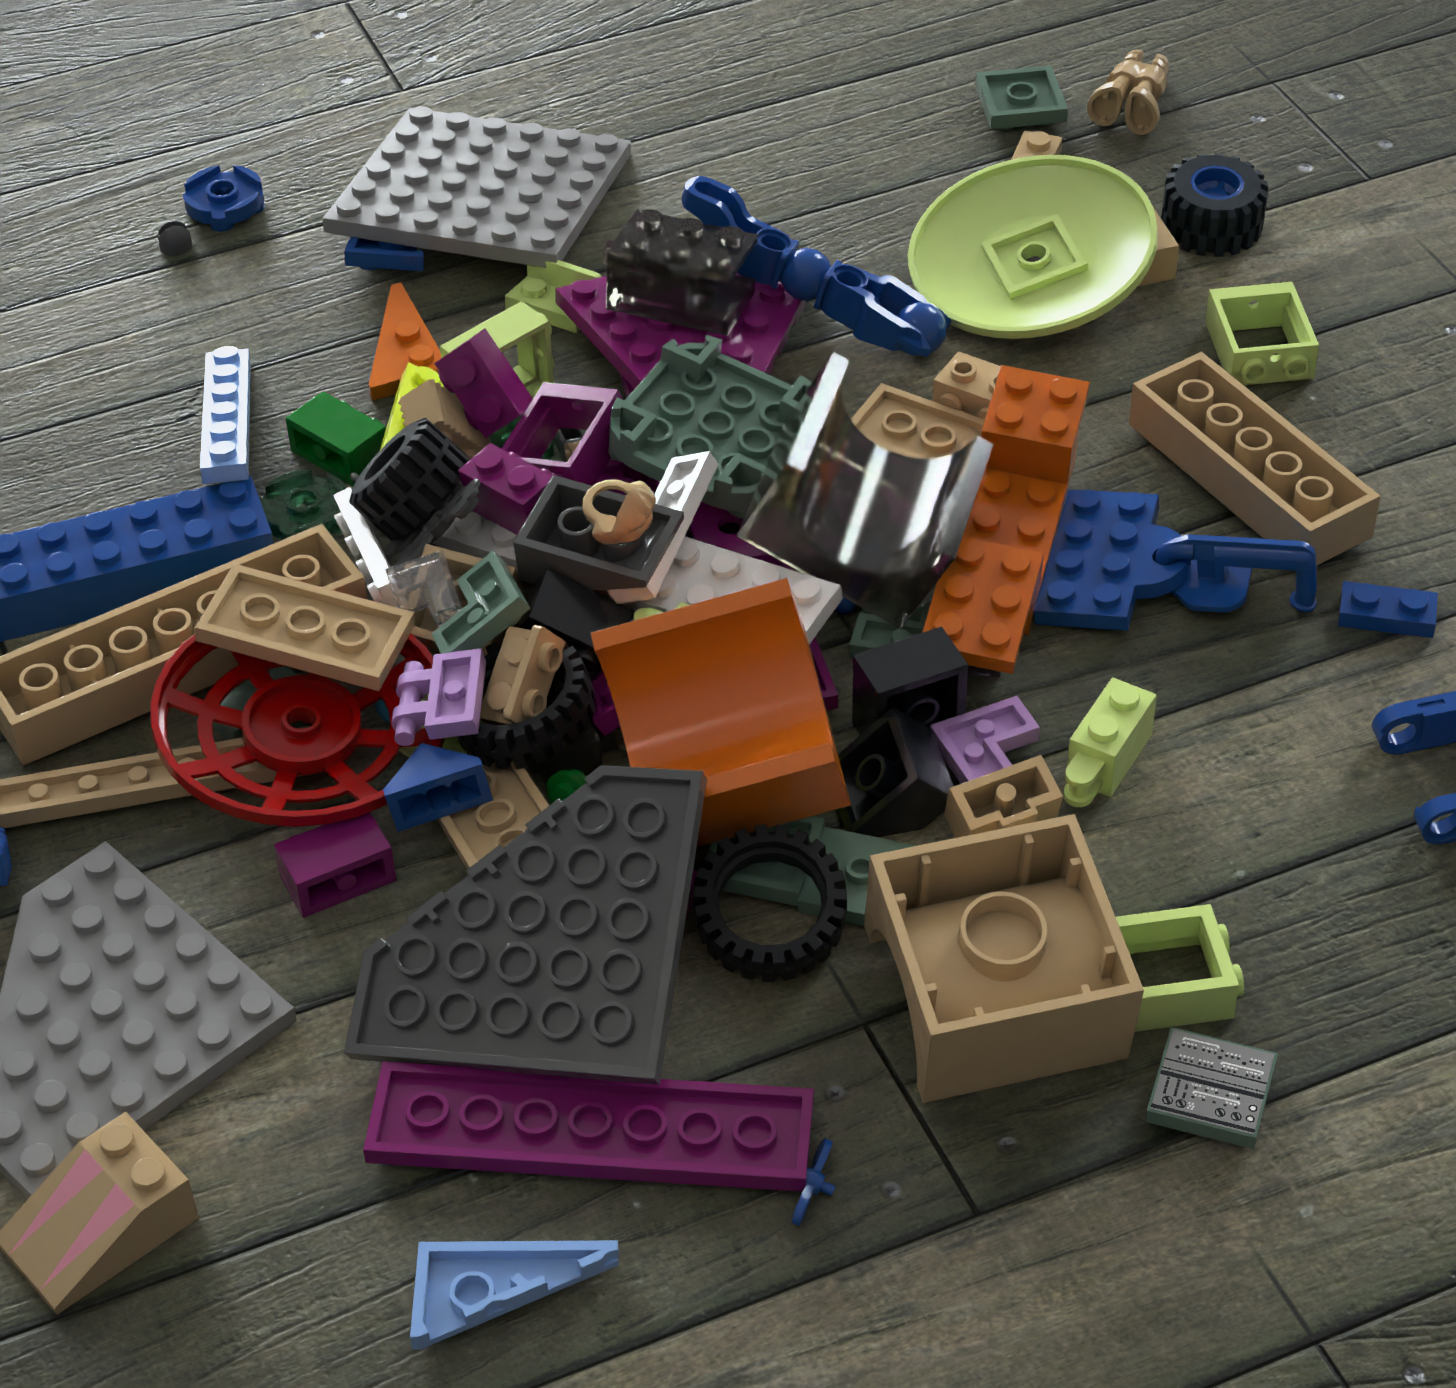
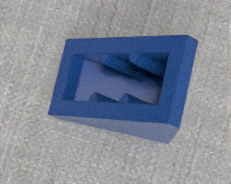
M424 743L418 746L383 789L397 832L493 801L479 757Z

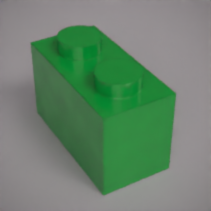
M324 391L285 417L291 451L352 487L355 482L350 478L351 473H357L360 476L366 466L380 451L386 431V426L379 420L370 418L351 407L347 402L340 401Z

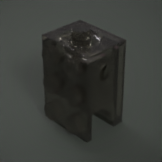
M637 209L614 240H608L604 249L603 263L607 265L606 309L727 336L755 294V279L736 274L756 245L758 235L743 232L740 228L733 226L719 227L702 223V221L695 218L682 219L663 215L661 212L653 209Z

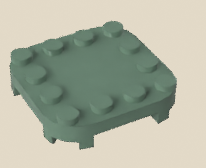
M706 335L705 343H685L678 345L676 340L672 339L662 346L660 361L625 401L617 397L611 408L608 454L612 459L623 462L628 467L661 482L672 458L710 451L719 465L709 484L708 490L704 494L702 502L727 510L735 517L747 518L754 513L755 508L763 506L775 496L815 446L820 435L825 407H822L821 402L813 393V382L801 375L791 385L721 353L722 339Z

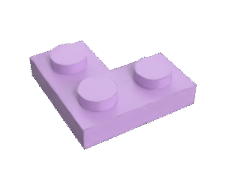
M1018 696L930 725L943 759L960 784L1011 766V762L1004 753L1039 741L1040 733L1039 725Z

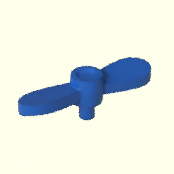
M824 1138L819 1144L813 1157L811 1168L807 1167L806 1186L799 1198L792 1218V1224L800 1227L812 1195L817 1196L820 1191L832 1196L835 1190V1185L823 1181L825 1175L821 1173L833 1141Z

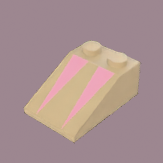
M124 1112L78 1142L0 1230V1250L52 1311L58 1315L199 1219L189 1179L131 1116Z

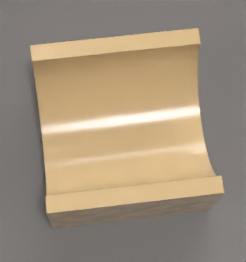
M1075 814L870 855L864 927L870 943L887 941L902 980L914 1035L917 1061V1088L922 1103L1129 1059L1144 989Z

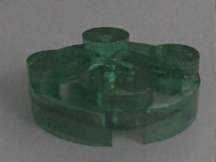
M295 470L271 480L265 487L266 495L262 499L259 497L272 536L284 540L320 524H323L331 535L342 532L334 518V515L341 512L334 495L347 489L345 484L338 477L326 473V479L313 477L312 470ZM300 504L307 506L306 508H297Z

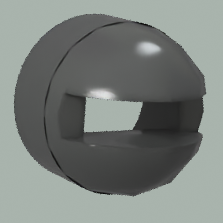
M170 220L160 227L158 242L162 253L169 256H178L191 249V235L184 223L178 220Z

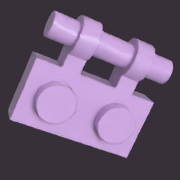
M481 648L434 654L432 669L424 670V666L417 661H410L405 664L404 673L397 680L396 694L400 701L399 705L393 710L391 722L395 730L394 739L397 744L402 746L413 744L415 733L420 730L421 726L425 727L430 740L478 734L486 670V659ZM428 694V701H421Z

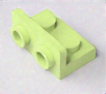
M560 260L557 263L545 261L547 268L527 265V276L505 295L506 309L523 301L536 312L545 315L550 325L577 334L580 329L555 303V288L570 285L578 280L602 277L601 274Z

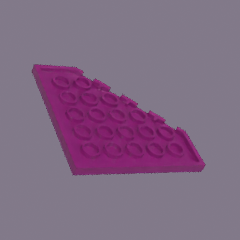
M673 260L651 262L644 267L628 271H614L607 276L591 280H578L570 285L555 288V303L634 389L660 361L662 346L672 339H675L678 345L705 343L706 335L723 340L722 354L770 375L773 370V361L776 356H780L789 339V331L792 325L797 324L805 308V301L797 300L785 291L782 283L777 289H773L771 285L757 283L726 268L717 269L712 273L699 274Z

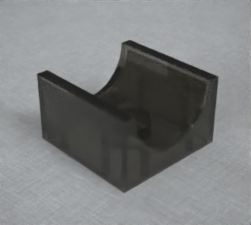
M832 352L784 423L737 533V537L800 573L839 584L844 598L901 629L956 558L993 444L977 435L971 443L955 453L926 459L902 456L878 446L857 429L846 412L841 394V381L849 360Z

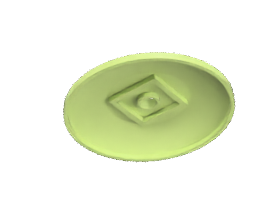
M1069 155L1022 157L979 170L960 180L942 193L926 209L912 233L908 249V267L915 291L923 295L927 302L941 309L951 319L950 325L956 328L993 338L1021 339L1047 336L1079 327L1102 316L1120 304L1136 289L1148 273L1156 254L1158 244L1157 220L1154 208L1142 188L1129 176L1107 164ZM1034 256H1038L1039 258H1041L1040 260L1035 262L1026 261L1027 259Z

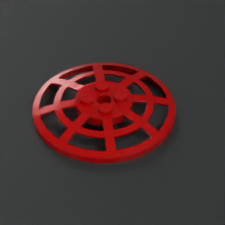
M411 633L399 653L405 659L390 670L379 691L364 687L352 695L346 688L329 680L328 677L310 672L309 675H296L273 680L267 670L285 665L230 651L238 666L221 677L207 693L204 700L176 690L180 681L190 669L208 653L218 648L197 642L194 634L181 644L165 663L155 683L150 703L152 736L158 755L170 775L188 793L208 806L233 817L265 825L292 827L326 825L356 818L388 804L384 791L382 789L378 792L368 783L387 769L396 757L401 747L419 746L421 743L442 748L446 739L430 740L425 728L415 733L414 742L409 746L399 745L394 739L395 730L391 723L394 708L399 705L400 701L395 689L399 676L404 673L405 664L410 661H417L424 666V670L432 669L433 664L432 654ZM247 679L257 690L249 698L243 711L221 705L227 695ZM382 699L390 717V730L361 729L360 711ZM169 707L198 717V741L205 759L178 764L173 756L168 740L167 716ZM296 721L308 724L313 723L312 726L304 729L290 726ZM214 722L242 729L245 746L220 754L213 738ZM356 747L384 748L377 759L358 775L344 763L355 751ZM258 761L263 766L277 771L272 786L267 787L245 778L234 769ZM323 771L337 783V785L317 790H292L298 775H309ZM218 774L239 790L264 798L265 801L262 807L239 803L213 792L196 781L195 778ZM345 794H350L357 800L352 803L325 809L284 810L287 802H319Z

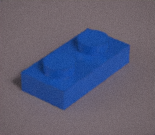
M1343 581L1338 626L1433 638L1436 627L1438 593Z

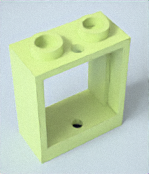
M1293 282L1209 289L1205 324L1222 368L1244 386L1314 379L1319 343ZM1257 300L1255 304H1249L1251 301ZM1282 326L1289 344L1239 349L1232 331Z
M523 301L440 346L442 358L451 350L486 328L501 352L517 344L519 365L514 367L513 370L532 398L535 397L543 382L554 383L553 369L555 364L552 357L550 336L552 328L550 322L545 315L536 312Z
M1211 904L1116 917L1130 954L1200 945L1212 977L1143 987L1144 993L1135 1032L1234 1018L1237 996H1243L1244 994L1243 974L1238 964L1232 965L1229 957L1230 941L1227 928L1224 924L1217 923Z

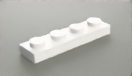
M710 451L671 459L654 494L656 497L655 504L684 512V520L646 587L607 590L617 604L656 598L719 465Z
M349 487L335 494L334 497L341 512L334 515V518L345 536L344 539L356 560L359 571L364 576L373 600L404 609L406 603L405 595L369 521L349 504L352 490Z

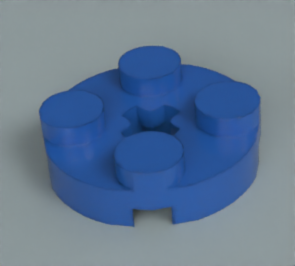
M233 165L234 172H221L220 166L200 170L189 177L184 185L185 193L183 194L186 213L200 223L210 224L211 229L214 231H228L233 228L234 223L246 220L264 210L265 203L260 177L251 169Z

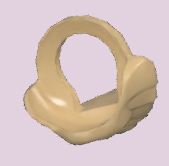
M605 480L596 483L587 490L583 497L582 509L586 519L594 525L592 536L602 544L627 543L640 538L644 531L652 524V510L656 503V497L650 487L643 481L626 483L620 480ZM608 489H617L627 494L617 516L602 514L594 508L593 500L600 492Z

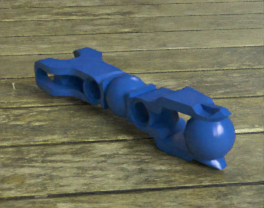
M697 176L686 181L681 200L683 207L701 220L705 230L685 226L675 231L669 237L667 244V254L673 261L699 274L712 273L717 269L726 268L757 283L771 285L773 289H777L782 283L785 291L794 299L805 302L816 300L813 308L821 309L830 318L852 329L853 335L857 339L891 351L900 350L913 356L928 357L929 354L939 349L945 341L946 329L950 326L951 319L941 309L927 302L923 295L891 275L880 277L858 267L842 264L839 260H836L831 266L828 258L820 251L807 247L798 249L799 241L792 240L784 232L751 216L741 196L730 186L704 176Z

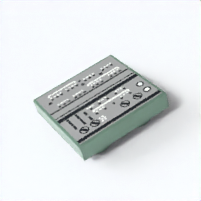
M1171 1027L1148 1104L1145 1122L1254 1149L1278 1053Z

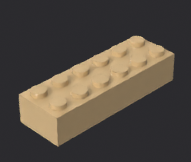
M1202 351L1133 383L1129 425L1263 539L1306 542L1315 549L1316 564L1319 565L1373 537L1381 496Z

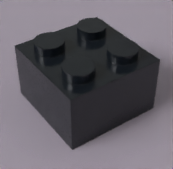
M943 627L915 634L911 637L853 655L852 724L859 735L892 707L929 728L932 724L965 713L968 664Z

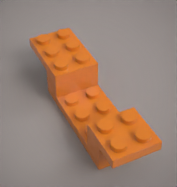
M1005 365L1000 367L982 428L979 467L959 535L951 534L922 631L923 633L943 627L968 665L1009 674L1014 672L1023 635H1029L1034 608L1072 476L1079 427L1089 393L1090 382Z

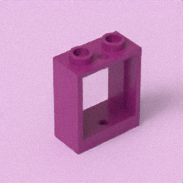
M543 382L501 449L506 452L512 451L529 464L539 469H547L553 475L593 486L611 459L608 454L611 408L617 397L622 400L623 398L618 389ZM561 427L587 430L568 462L541 459Z

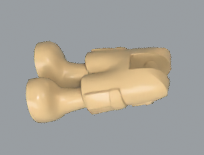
M1137 49L1127 53L1124 61L1114 67V70L1107 79V83L1100 86L1091 95L1087 105L1090 119L1100 126L1113 124L1118 118L1126 100L1125 121L1128 128L1139 135L1150 133L1160 119L1157 101L1167 87L1168 59L1164 55L1157 54L1150 65L1142 63L1143 50Z

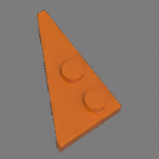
M401 282L391 285L369 380V391L372 401L397 393L401 376L408 362L418 367L424 366L433 369L437 373L439 372L434 363L441 359L440 349Z

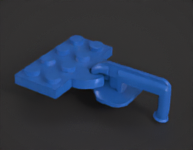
M1069 489L1034 608L1035 624L1128 631L1136 599L1156 598L1167 593L1174 595L1190 610L1230 612L1240 608L1245 603L1253 568L1295 571L1296 589L1289 597L1290 604L1300 612H1311L1317 605L1316 552L1310 544L1295 540L1192 534L1182 536L1168 527L1155 525L1160 508L1159 494Z

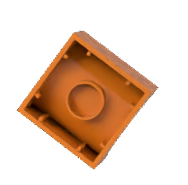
M787 578L591 632L594 651L603 669L615 705L630 767L703 771L707 778L697 847L721 841L725 837L728 839L735 837V832L746 828L748 833L755 832V825L767 824V828L777 826V824L781 825L851 805L805 627Z

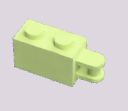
M1111 678L1069 740L1068 762L1065 771L1067 784L1064 787L1063 793L1064 800L1069 805L1085 807L1093 801L1097 793L1108 797L1113 795L1152 736L1157 694L1116 678Z

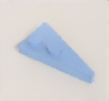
M618 1240L419 1242L410 1330L412 1350L426 1348L618 1266Z

